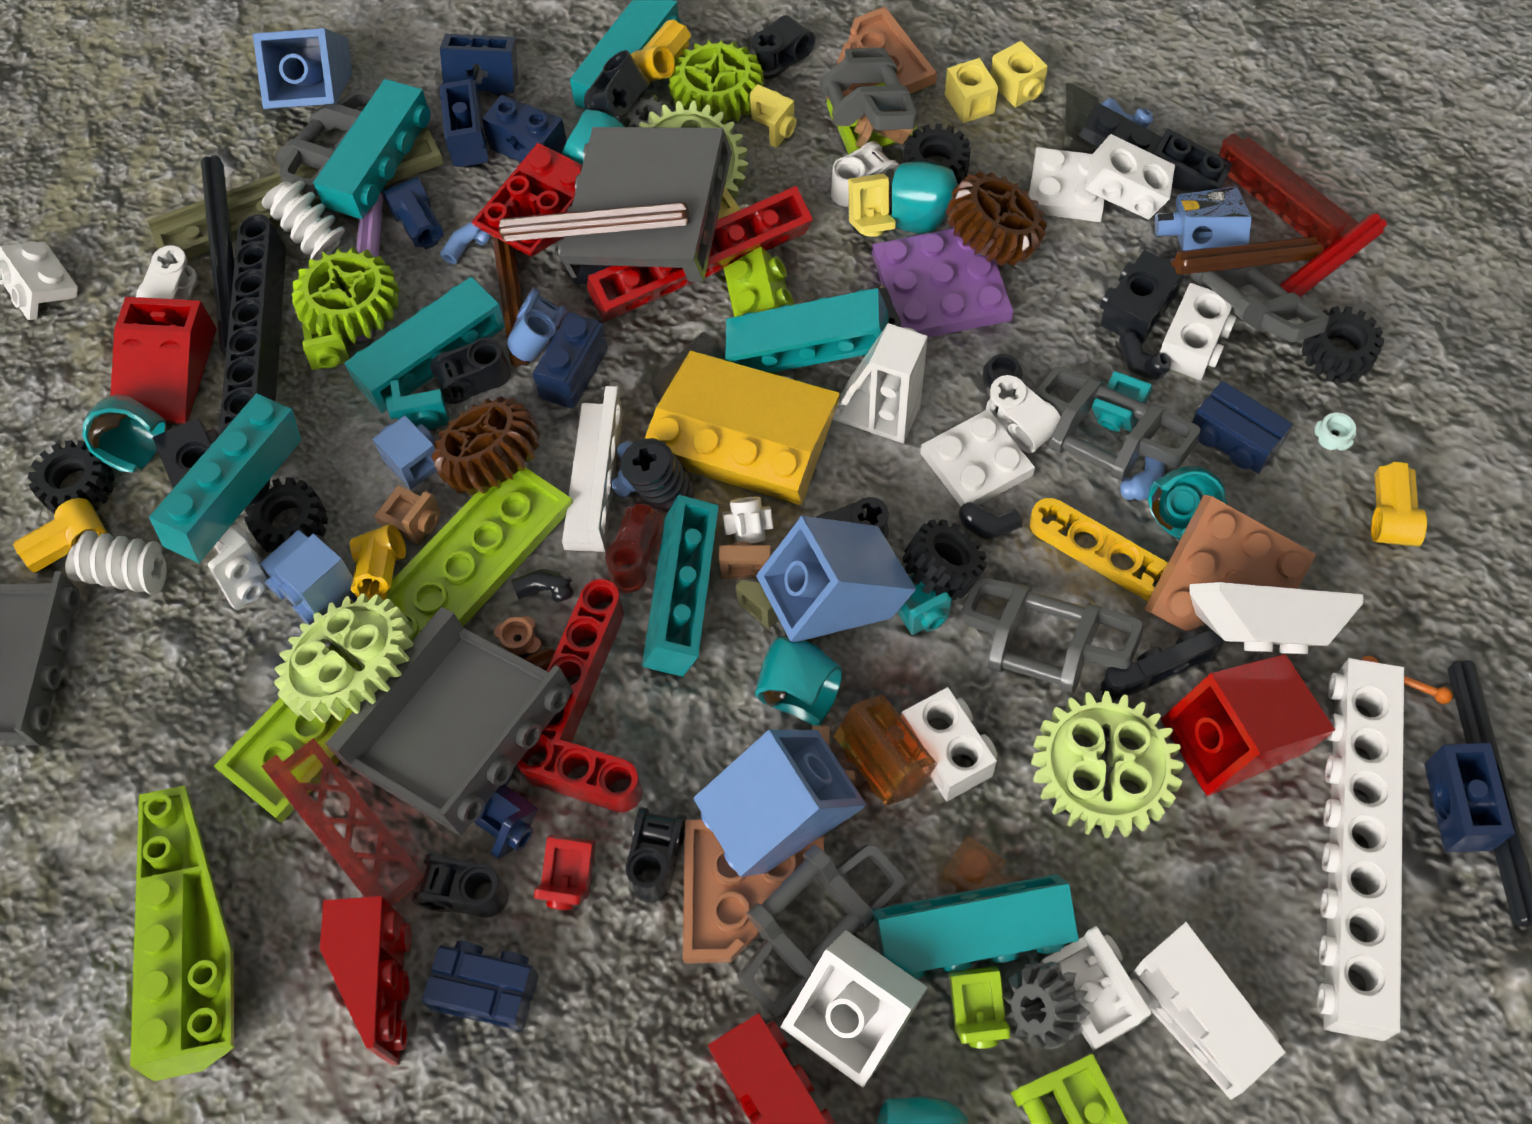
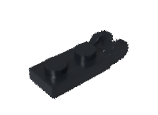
M1212 629L1204 633H1200L1199 630L1188 632L1176 641V645L1162 651L1160 647H1155L1144 652L1137 658V663L1132 662L1127 669L1108 667L1105 677L1101 682L1100 690H1102V694L1105 691H1109L1111 700L1114 701L1120 700L1124 694L1129 697L1214 660L1224 640Z

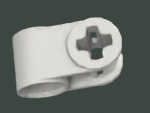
M876 141L868 142L860 149L834 162L831 198L838 205L849 207L848 179L884 173L889 178L890 187L895 171L900 164L896 160H889L882 153V147Z
M174 245L165 246L154 253L145 278L137 290L136 297L191 299L193 291L198 284V275L191 266L187 265V257L180 247Z
M1000 376L991 384V398L987 402L986 410L989 409L1022 451L1033 453L1052 437L1061 416L1051 404L1043 401L1022 380L1015 376Z

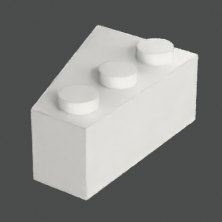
M888 323L847 381L832 420L904 444L921 407L928 336L908 327L902 328Z
M1187 922L1147 955L1129 976L1130 979L1136 978L1146 990L1150 999L1148 1008L1230 1100L1243 1093L1286 1053L1278 1043L1279 1038L1275 1031L1258 1017Z

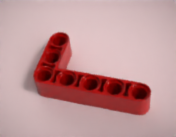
M597 579L586 584L581 591L547 669V672H550L554 665L560 667L566 678L572 675L580 677L576 683L570 685L573 692L569 696L566 706L559 713H556L564 716L557 724L545 727L541 732L538 742L527 750L517 763V767L526 782L534 786L615 812L624 813L638 806L642 799L643 790L636 768L625 759L572 743L624 617L618 588L607 579ZM601 602L611 603L605 609H594ZM584 639H596L595 642L590 646H578V644ZM534 754H547L545 760L539 765H527L528 760ZM586 766L589 768L586 775L582 778H568L570 771L575 767ZM627 779L631 781L628 789L623 792L615 793L609 790L611 785L617 780Z

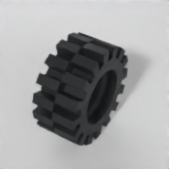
M929 124L924 125L923 133L917 128L913 131V137L909 136L907 138L904 149V163L912 161L931 162L925 159V157L931 155L946 157L949 159L948 161L931 163L952 169L959 185L968 175L971 148H969L970 142L968 138L963 139L964 133L960 130L954 134V127L948 125L946 130H942V124H936L935 129L932 130Z
M1339 306L1332 307L1329 313L1326 309L1322 311L1329 316L1325 332L1304 339L1302 344L1304 345L1302 356H1307L1305 363L1308 367L1316 365L1313 371L1319 376L1324 371L1328 373L1326 380L1333 381L1335 376H1339V383H1347L1349 377L1354 382L1359 380L1362 375L1366 376L1382 350L1384 338H1380L1383 333L1381 327L1374 328L1377 321L1373 317L1367 321L1363 319L1366 312L1359 310L1358 314L1355 315L1352 314L1353 307L1345 306L1343 312H1340ZM1329 338L1347 340L1357 351L1338 349L1329 341Z
M72 440L65 441V448L56 443L51 446L54 450L51 454H48L45 450L39 455L43 461L38 462L34 460L31 467L36 472L28 473V479L32 482L29 484V487L52 514H55L56 509L61 504L75 498L87 499L95 511L98 510V507L95 505L96 502L100 501L103 504L107 502L109 498L104 492H113L114 486L111 481H115L114 474L111 472L112 469L108 464L101 461L88 450L85 442L79 441L76 445ZM84 470L82 478L77 483L68 488L59 489L60 484L68 475Z
M286 477L284 485L279 478L272 480L274 487L269 489L266 496L258 503L248 505L244 510L248 515L244 519L249 531L267 553L275 551L298 530L308 538L312 534L324 536L326 529L323 524H328V517L325 514L327 511L315 490L311 486L308 487L305 481L299 479L298 483H296L294 478ZM289 508L301 509L299 517L293 523L284 527L272 526L273 520L280 512Z
M935 519L929 520L927 524L924 523L905 548L903 563L908 564L904 569L907 574H915L912 578L915 585H918L920 582L925 585L922 590L925 593L929 594L934 590L936 591V597L947 592L952 600H956L957 597L961 599L971 590L987 567V562L984 561L987 557L985 551H978L982 546L978 540L971 541L969 539L972 536L971 532L966 530L963 534L959 531L961 525L953 523L951 527H948L947 520L941 519L938 524Z

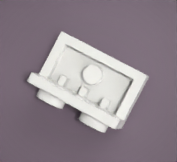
M45 241L0 246V284L5 286L10 293L13 305L16 308H20L28 320L37 319L39 303L75 299L77 297L78 286Z
M236 521L215 544L214 547L219 555L208 563V567L230 605L235 610H240L247 603L255 601L268 586L265 584L267 578L259 565L261 559L249 546L248 541H250L248 534Z
M1097 926L1087 930L1084 937L1080 938L1079 941L1062 948L1060 952L1053 953L1041 961L1043 964L1060 962L1063 973H1077L1074 982L1076 990L1088 991L1085 997L1080 1000V1004L1091 1013L1080 1023L1084 1030L1082 1034L1092 1051L1142 1024L1151 1015V1011L1148 1008L1150 999L1146 990L1136 978H1129L1120 963L1123 958L1117 944L1109 935L1103 936Z

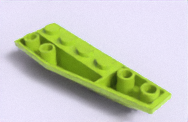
M185 785L139 794L130 1066L152 1081H159L204 1071L234 1048V951L190 795Z

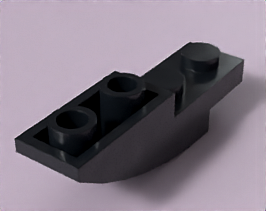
M1098 102L1079 134V137L1097 147L1112 134L1174 164L1172 188L1200 192L1221 189L1233 164L1229 160L1169 128L1161 137Z

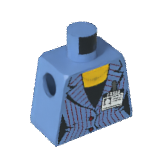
M1237 187L1180 194L1176 198V212L1156 213L1155 215L1156 237L1176 235L1182 250L1249 243L1251 215Z

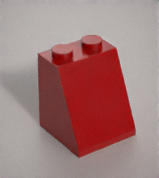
M1286 654L1210 673L1161 718L1165 728H1172L1173 731L1170 736L1175 744L1180 745V753L1206 796L1216 794L1303 755L1336 731Z

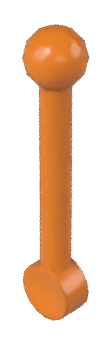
M1365 656L1361 659L1378 663L1377 659L1373 656ZM1404 675V685L1434 696V699L1439 704L1451 702L1453 693L1447 687L1437 689Z

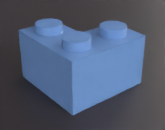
M300 530L296 531L260 563L269 576L265 584L281 600L287 598L293 604V610L308 625L314 622L313 613L319 612L322 616L328 613L329 603L333 602L338 608L342 606L346 596H349L354 603L357 600V597L351 590L353 576L342 558L314 534L308 538Z

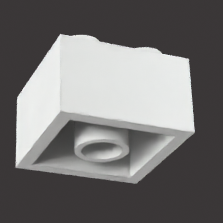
M845 930L825 950L781 1028L858 1085L864 1087L883 1062L928 987Z

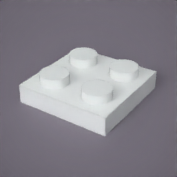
M1036 147L1029 197L1039 202L1037 209L1043 211L1048 216L1101 222L1104 199L1085 190L1092 154Z
M989 409L921 444L920 454L960 506L967 502H975L981 505L1032 477L1035 470L1034 465Z

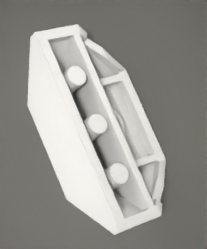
M1223 582L1190 584L1189 590L1195 613L1224 641L1244 642V651L1273 652V644L1280 645V653L1308 654V646H1328L1363 604V594Z

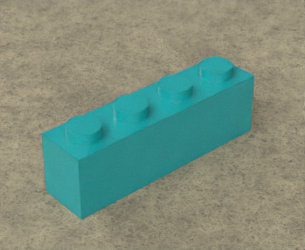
M632 0L571 76L570 84L576 106L585 109L584 95L594 83L602 72L605 63L612 56L623 50H628L630 54L634 51L642 50L666 21L675 19L681 24L677 1Z
M388 79L383 80L313 182L319 198L326 209L363 220L369 209L376 204L380 192L388 180L393 178L396 168L405 154L411 151L413 142L421 130L429 123L431 114L423 89Z
M470 277L461 284L451 288L448 293L430 305L420 309L417 314L398 327L389 330L383 337L367 348L358 351L344 363L355 386L382 414L387 410L386 397L392 396L390 381L399 379L405 396H407L435 377L431 373L429 366L435 356L463 347L481 338H491L504 329L505 323L499 303Z
M875 288L858 290L854 293L830 298L823 297L811 302L784 305L776 309L745 313L742 316L727 318L725 358L729 362L772 373L866 355L889 323L888 309L879 289Z
M257 393L149 516L163 547L200 564L302 441L291 408Z
M678 495L665 516L642 667L683 677L698 658L719 505Z
M1058 874L872 909L880 954L915 979L923 977L926 970L942 967L946 972L963 971L972 966L971 962L990 958V961L994 963L1009 962L1019 957L1018 953L1037 949L1038 953L1042 954L1060 952L1066 943L1079 941L1069 883Z

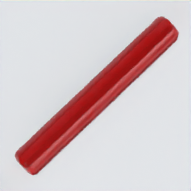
M1378 213L1370 214L1279 284V286L1288 293L1294 292L1301 297L1381 235L1387 226L1386 219L1381 218Z

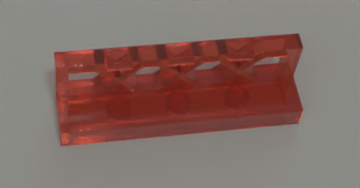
M1233 133L1223 140L1219 156L1233 163L1227 176L1304 237H1316L1318 244L1322 245V251L1359 223L1250 137L1243 140Z
M314 738L283 761L278 755H275L261 766L364 897L383 896L393 906L422 882L423 873ZM315 754L323 764L320 784L301 783L292 770ZM329 774L339 785H328ZM307 790L319 791L317 802ZM327 792L346 793L351 799L348 819L333 818L326 815L324 805ZM357 808L367 820L355 819ZM335 825L346 826L345 837ZM354 826L371 827L378 833L376 854L356 852L353 849L351 843ZM384 843L388 845L395 855L383 854ZM363 860H375L373 872ZM382 861L401 862L411 874L408 879L390 893L379 881Z

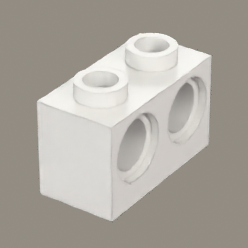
M1110 134L1090 157L1085 190L1149 220L1170 199L1175 165Z
M1193 283L1189 284L1159 355L1163 353L1169 357L1171 370L1198 380L1202 379L1207 366L1216 367L1224 345L1217 342L1220 336L1228 339L1237 316L1230 314L1232 306L1213 290Z
M948 687L902 711L900 730L946 802L991 778L997 763L996 758L998 757L997 751L989 737L985 734L980 736L971 723L973 716L966 702L962 698L956 699ZM934 718H941L946 720L950 727L945 730H937L931 727L928 721ZM959 754L967 755L974 761V765L966 768L960 767L953 762L952 757Z

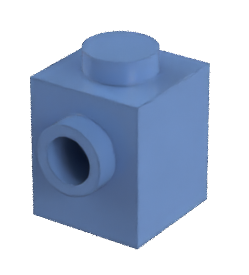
M403 416L393 424L387 425L380 434L372 439L382 460L410 490L437 471L431 455L436 450L433 445L435 442L433 436L422 424L416 427L406 416Z

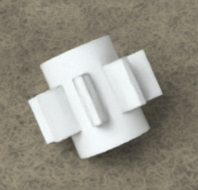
M743 497L731 500V511L722 512L725 535L734 534L735 542L757 543L766 539L765 530L774 528L772 510L770 506L762 507L760 497Z

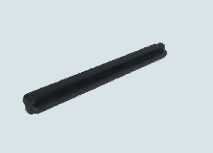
M213 155L202 158L201 171L220 350L226 356L234 275V256L224 164L221 162L220 157Z
M1456 661L1448 667V674L1466 744L1491 743L1515 833L1494 849L1511 919L1515 926L1530 927L1532 926V874L1479 675L1473 661Z

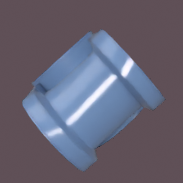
M534 287L522 304L516 316L517 320L507 338V345L511 353L523 361L530 362L536 360L556 333L568 308L563 305L560 307L554 305L540 296L539 290Z

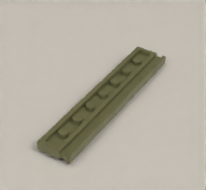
M427 126L421 130L413 142L411 151L405 154L396 168L395 175L392 179L388 180L385 186L444 164L442 155ZM300 164L295 175L310 179L314 177L319 169ZM280 172L226 191L232 243L237 241L239 225L243 220L252 215H265L274 227L280 225L281 220H274L270 215L271 209H266L261 204L266 193L282 183ZM319 195L314 198L310 204L311 207L322 203ZM205 200L147 220L157 249L173 245L180 247L184 251L187 260L210 252Z

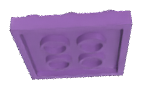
M955 228L872 244V255L881 284L886 286L890 294L892 304L900 317L901 327L914 329L928 337L1012 321L1014 311L995 259L987 262L985 256L979 253L974 255L972 248L962 246V238L953 235Z

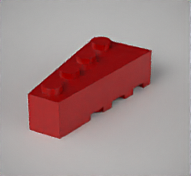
M757 1013L708 1044L712 1057L751 1124H836L828 1110L825 1108L819 1111L809 1095L815 1089L801 1065L798 1064L792 1067L782 1050L786 1049L788 1044L774 1020L766 1024L761 1015Z

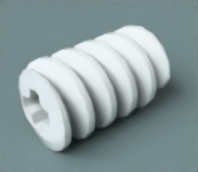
M303 180L293 184L286 181L282 182L266 193L262 199V206L266 209H271L270 215L274 220H281V228L285 232H291L290 238L294 243H301V251L305 255H311L310 259L319 261L322 257V251L330 255L340 244V238L344 234L345 229L343 227H338L334 230L330 229L335 221V217L333 215L323 219L320 217L325 210L323 203L313 207L310 206L316 196L313 192H308L304 195L300 194L306 185Z
M85 531L67 554L65 573L68 579L74 582L98 583L104 587L114 586L122 590L131 589L134 592L145 591L153 595L163 589L167 575V563L162 555L161 545L157 541H150L145 545V542L139 538L133 539L130 542L126 536H117L114 539L109 533H103L98 536L95 531Z

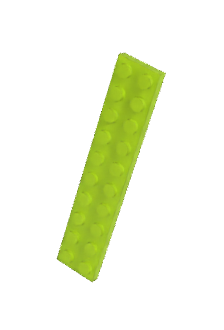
M528 468L515 473L513 480L507 479L502 482L499 489L495 486L490 487L485 494L478 490L392 580L391 588L388 589L387 599H390L409 620L407 624L413 630L408 636L409 639L413 641L441 607L453 612L464 627L566 516V510L573 503L572 498ZM333 644L328 646L330 651L337 652L351 667L357 671L364 670L357 662L354 663L343 655ZM279 697L214 767L274 818L283 823L340 761L326 745V742L353 711L350 708L346 709L342 720H338L331 714L326 723H322L317 717L310 722L302 714L297 716Z

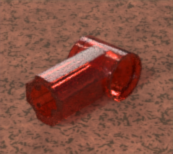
M636 503L635 506L626 508L615 542L609 545L605 553L610 581L615 584L618 591L623 593L639 590L647 580L646 566L662 523L661 514L655 512L650 506ZM625 564H633L628 568H619Z

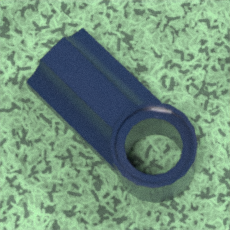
M418 177L383 190L384 197L397 222L401 221L414 246L429 249L438 245V241L444 233L431 209L428 196Z

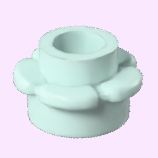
M1335 412L1328 414L1323 421H1318L1314 428V433L1319 437L1318 442L1322 447L1328 450L1338 449L1344 451L1349 449L1354 443L1352 439L1356 436V425L1348 415Z

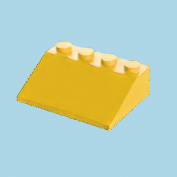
M690 351L657 405L644 439L655 438L664 442L686 468L687 472L802 506L841 395L839 392Z

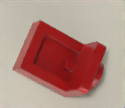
M549 835L546 839L541 884L535 888L534 898L547 900V907L558 910L574 909V905H580L590 893L596 841Z

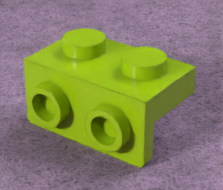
M762 247L755 249L724 268L734 317L742 316L745 313L776 309L784 305H794L793 297L786 287L784 278L787 276V271L783 262L777 256L772 257Z

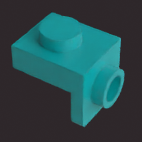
M1116 371L1113 372L1106 386L1144 404L1147 403L1153 391L1152 384ZM1095 398L1092 404L1095 419H1098L1097 422L1111 431L1119 432L1122 428L1131 432L1139 420L1134 417L1132 411Z
M399 379L390 381L392 396L386 397V404L391 420H399L406 416L416 427L422 424L427 430L448 425L447 422L450 421L449 411L440 389L405 396Z
M915 574L909 576L911 581ZM920 582L918 585L913 583L916 588L915 592L897 612L912 636L924 629L927 632L933 631L946 622L950 614L952 601L947 592L935 597L936 591L932 590L927 594L922 591L925 587L923 583Z

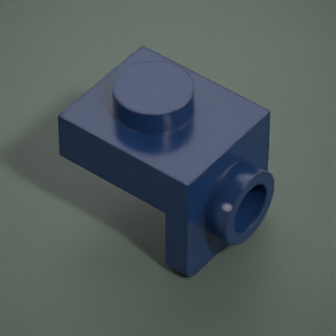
M504 784L499 786L484 806L480 817L474 822L496 838L491 855L497 859L502 858L513 850L520 851L526 846L533 835L534 828L531 825L538 810L537 807Z

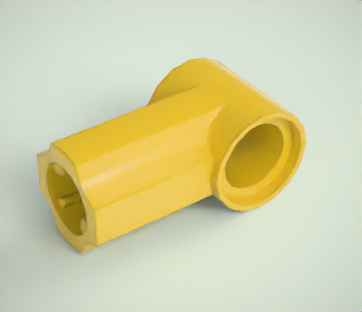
M675 19L666 21L642 50L634 51L631 55L650 82L669 78L675 70V58L680 57L683 49L689 47L691 34L686 25L678 23Z
M1392 462L1386 466H1379L1374 474L1376 508L1371 520V539L1376 543L1419 547L1425 538L1427 516L1424 509H1418L1416 472L1408 466V463Z
M75 498L64 502L56 509L54 520L14 541L13 546L17 554L33 573L66 556L85 531H95L98 536L107 533L90 501L83 498Z
M393 524L385 525L350 540V551L356 564L351 590L357 598L361 593H364L369 600L375 594H378L383 600L387 599L388 589L391 588L395 561L401 560L406 556V545L403 536Z

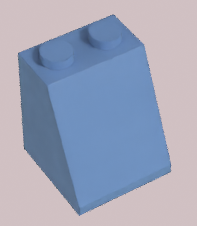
M325 28L253 34L263 109L337 104L352 75L348 37Z
M801 516L756 575L791 642H799L891 619L916 590L878 526Z
M768 730L693 798L701 811L702 821L715 834L725 851L724 856L727 863L732 869L737 871L740 877L766 874L867 806L818 730Z

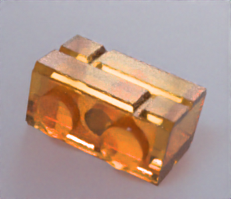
M884 695L866 699L852 705L844 718L845 721L840 724L834 734L835 739L844 749L847 758L856 765L870 784L873 793L885 805L888 806L913 797L926 782L925 779L933 772L937 762L927 749L923 747L920 740Z

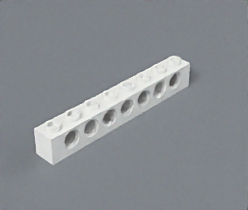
M1348 658L1338 673H1332L1328 685L1329 699H1334V713L1330 715L1329 721L1336 731L1327 737L1328 740L1333 741V753L1329 756L1325 769V780L1327 783H1331V799L1329 798L1326 802L1323 819L1324 825L1330 827V843H1326L1323 850L1322 868L1323 871L1329 873L1328 889H1324L1320 904L1321 916L1327 918V933L1323 935L1319 946V962L1321 965H1325V984L1322 983L1318 990L1317 1010L1320 1014H1324L1323 1030L1385 1041L1400 1033L1404 667ZM1356 706L1365 708L1371 717L1362 715ZM1354 747L1365 750L1371 760L1359 756ZM1353 789L1365 793L1370 804L1360 801L1355 796ZM1352 833L1362 835L1367 840L1369 849L1359 846L1354 841ZM1351 877L1360 879L1366 885L1368 895L1358 892L1353 887ZM1350 923L1359 925L1365 931L1367 942L1359 941L1352 935L1349 927ZM1349 970L1355 971L1363 977L1366 983V991L1358 990L1351 984L1348 977Z

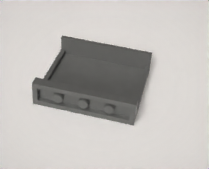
M593 127L589 143H586L584 146V162L581 174H578L575 180L576 193L573 205L568 208L567 212L685 202L689 209V223L686 226L565 236L559 242L558 255L571 277H578L581 265L683 268L689 282H704L732 155L724 129Z
M61 571L54 572L52 583L0 584V746H41L44 732L50 726V707L54 691L61 682L60 667L64 651L70 645V626L73 614L78 610L80 604L79 589Z
M441 607L412 641L413 646L404 650L410 659L408 662L397 664L396 668L402 673L400 677H389L386 681L390 690L387 692L378 689L374 693L376 697L374 704L369 703L366 699L362 701L360 712L358 714L352 712L326 742V745L346 767L461 836L468 826L480 817L484 806L499 786L508 781L513 768L527 750L538 742L541 732L555 714L559 713L566 706L573 689L560 667L554 665L550 672L545 671L463 628L453 612Z

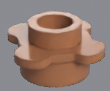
M529 616L509 618L497 625L494 630V635L499 639L501 647L517 656L526 653L530 655L536 654L542 646L541 641L535 637V620ZM516 636L522 637L519 642L514 641Z

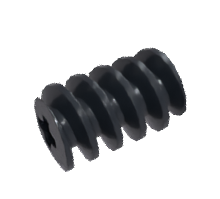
M655 438L642 439L634 442L624 452L620 466L622 474L652 508L668 512L678 495L689 498L693 497L694 482L691 475L664 442Z

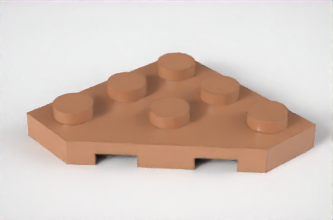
M885 6L854 19L851 26V34L847 43L843 46L837 64L844 60L846 49L884 48L897 67L896 75L901 85L907 87L910 94L936 84L937 72ZM879 83L850 84V87L843 91L844 97L849 95L858 87L874 86Z
M1204 495L1149 598L1144 611L1187 632L1206 625L1195 613L1189 593L1190 584L1223 582L1298 589L1316 554L1215 497Z
M702 819L685 820L684 963H732L759 935V932L746 913L756 902L761 905L805 861L803 855L812 845L818 846L824 852V835L766 874L740 877L737 871L732 869L727 863L724 849L715 834L706 827Z

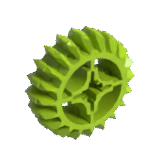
M723 39L719 43L714 44L707 40L706 45L703 46L694 43L692 51L683 49L682 56L675 58V70L672 76L669 77V91L675 105L677 101H680L684 110H689L691 102L695 101L697 111L702 112L708 104L710 105V116L714 117L721 111L724 113L722 118L723 125L729 119L739 122L741 114L750 115V93L757 84L764 87L763 70L756 55L750 54L748 47L739 48L736 41L727 45Z
M354 246L344 253L337 247L336 253L332 255H327L322 251L321 259L319 261L309 259V269H299V279L293 281L292 303L299 321L305 325L311 335L318 334L319 337L340 333L343 339L349 338L355 344L358 336L364 335L370 339L371 331L374 329L384 332V321H393V311L399 309L398 297L400 290L393 270L390 269L389 265H386L381 256L374 257L368 249L360 254Z

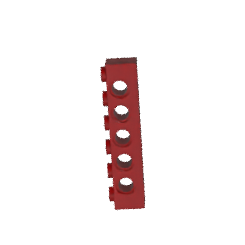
M797 186L718 219L705 278L724 270L729 264L759 247L768 251L806 234L813 218ZM610 266L588 276L587 290L604 323L695 282L688 281L683 268Z

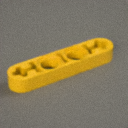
M1045 498L1039 500L1032 509L1029 524L1034 535L1148 602L1155 589L1153 583L1162 576L1168 562L1060 500ZM1050 514L1057 517L1056 521L1052 520L1049 524L1042 522V518H1047ZM1070 523L1071 526L1067 536L1062 535L1063 529L1066 530L1067 524ZM1081 532L1089 533L1095 537L1097 544L1091 548L1080 547L1075 542L1074 536ZM1118 553L1128 555L1132 559L1134 566L1127 570H1121L1113 565L1111 557ZM1142 565L1147 569L1145 573L1143 572L1141 579H1138L1136 577Z

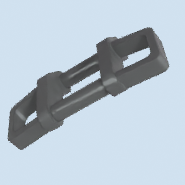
M884 48L846 49L844 60L821 78L820 88L823 94L829 97L833 107L832 116L838 126H850L865 113L872 127L876 130L913 129L915 127L917 111L913 104L912 96L908 88L901 85L896 75L897 67ZM884 82L885 86L858 87L846 97L843 95V91L850 87V84Z
M354 90L338 101L337 104L323 105L310 116V123L300 134L282 146L275 154L277 162L282 166L280 170L282 182L286 181L293 184L303 180L306 185L301 193L313 192L317 196L318 193L313 184L314 180L362 112L355 108L366 106L374 94L363 90ZM334 127L347 131L332 149L312 143L321 132L326 133ZM300 164L319 169L314 177L310 179L295 175Z
M1261 266L1192 274V279L1195 282L1217 293L1235 308V314L1256 330L1265 328L1289 342H1298L1324 333L1329 320L1327 314L1307 303L1294 292L1288 293L1261 272ZM1251 284L1270 300L1261 302L1253 295H1244L1237 288ZM1298 317L1301 320H1303L1304 323L1294 324L1287 320Z
M1061 366L1054 368L1036 390V395L1043 401L1051 404L1061 416L1051 437L1049 447L1060 453L1066 450L1111 471L1112 477L1121 481H1125L1131 473L1139 453L1169 466L1179 467L1199 441L1200 427L1168 411L1157 404L1149 406L1107 388L1102 380ZM1064 384L1080 391L1068 404L1050 395L1057 385ZM1095 398L1133 412L1134 417L1140 420L1127 436L1118 456L1073 436L1079 423L1092 409ZM1161 425L1186 438L1180 447L1176 449L1169 448L1150 439Z
M984 577L979 578L974 584L962 608L963 622L966 625L994 634L988 660L989 669L1003 672L1004 669L1058 684L1060 690L1073 694L1079 684L1084 661L1127 669L1133 661L1143 635V624L1139 619L1095 604L1088 603L1087 606H1082L1034 593L1032 588ZM993 595L1009 599L1000 620L975 612L982 596ZM1027 608L1079 622L1069 644L1063 668L1010 653L1013 639ZM1099 624L1130 634L1127 644L1122 651H1114L1091 645Z
M812 845L803 855L805 861L761 905L756 902L746 913L764 940L740 972L739 981L770 1015L781 1016L798 998L825 950L845 930L854 935L861 926L867 928L874 920L872 909L883 907L904 886L906 881L904 875L875 845L862 846L836 867L823 850L816 845ZM866 857L871 858L888 877L887 886L868 905L842 878L845 873ZM816 877L848 913L805 956L782 932L775 918ZM772 949L799 977L776 1002H772L754 981L755 972Z

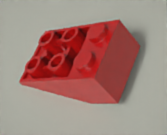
M537 143L473 219L472 225L503 241L499 234V223L503 218L567 212L568 208L573 205L576 193L575 180L577 175L581 174L583 165ZM564 237L509 241L505 243L533 257Z
M125 297L114 327L110 396L116 394L130 396L158 413L165 419L166 423L184 424L188 422L217 330L200 300Z
M383 896L323 900L320 951L365 1047L389 1064L399 1065L400 1050L406 1049L408 1038L407 1024L405 1020H401L402 1001L408 999L410 991L409 974L406 970H403L404 952H409L412 944L411 926L409 923H406V920Z

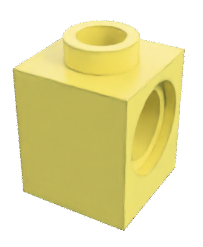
M1019 41L993 55L990 75L996 82L998 91L1016 108L1028 100L1036 99L1043 93L1048 66L1022 41Z
M980 58L947 68L945 96L962 124L995 113L998 86Z

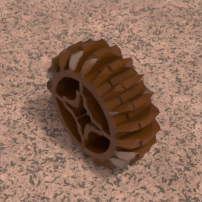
M980 171L975 175L968 174L953 190L952 198L948 202V207L945 211L949 216L947 223L955 228L953 235L963 240L962 246L972 248L974 255L979 253L985 256L987 262L995 259L1001 266L1006 262L1015 266L1019 261L1025 262L1027 258H1030L1043 242L1044 231L1047 227L1046 222L1043 220L1045 214L1037 209L1039 202L1032 200L1028 196L1029 191L1020 189L1018 182L1015 184L1009 182L1006 176L998 178L993 172L987 175Z
M502 396L497 397L493 402L487 398L481 405L472 404L469 410L460 412L459 417L447 422L448 428L438 433L440 439L433 444L436 450L431 455V458L438 470V475L444 483L447 482L458 493L466 492L470 496L479 490L485 494L490 487L495 486L499 489L502 482L507 479L513 480L515 473L526 470L525 463L535 458L533 451L540 446L538 438L541 434L538 430V425L534 421V417L527 408L525 409L522 403H517L514 398L505 400Z

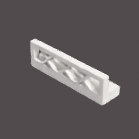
M605 386L603 404L582 403L569 497L572 498L573 503L566 510L562 538L564 550L605 552L613 496L611 482L615 478L618 457L616 449L619 446L623 418L619 391L616 386Z

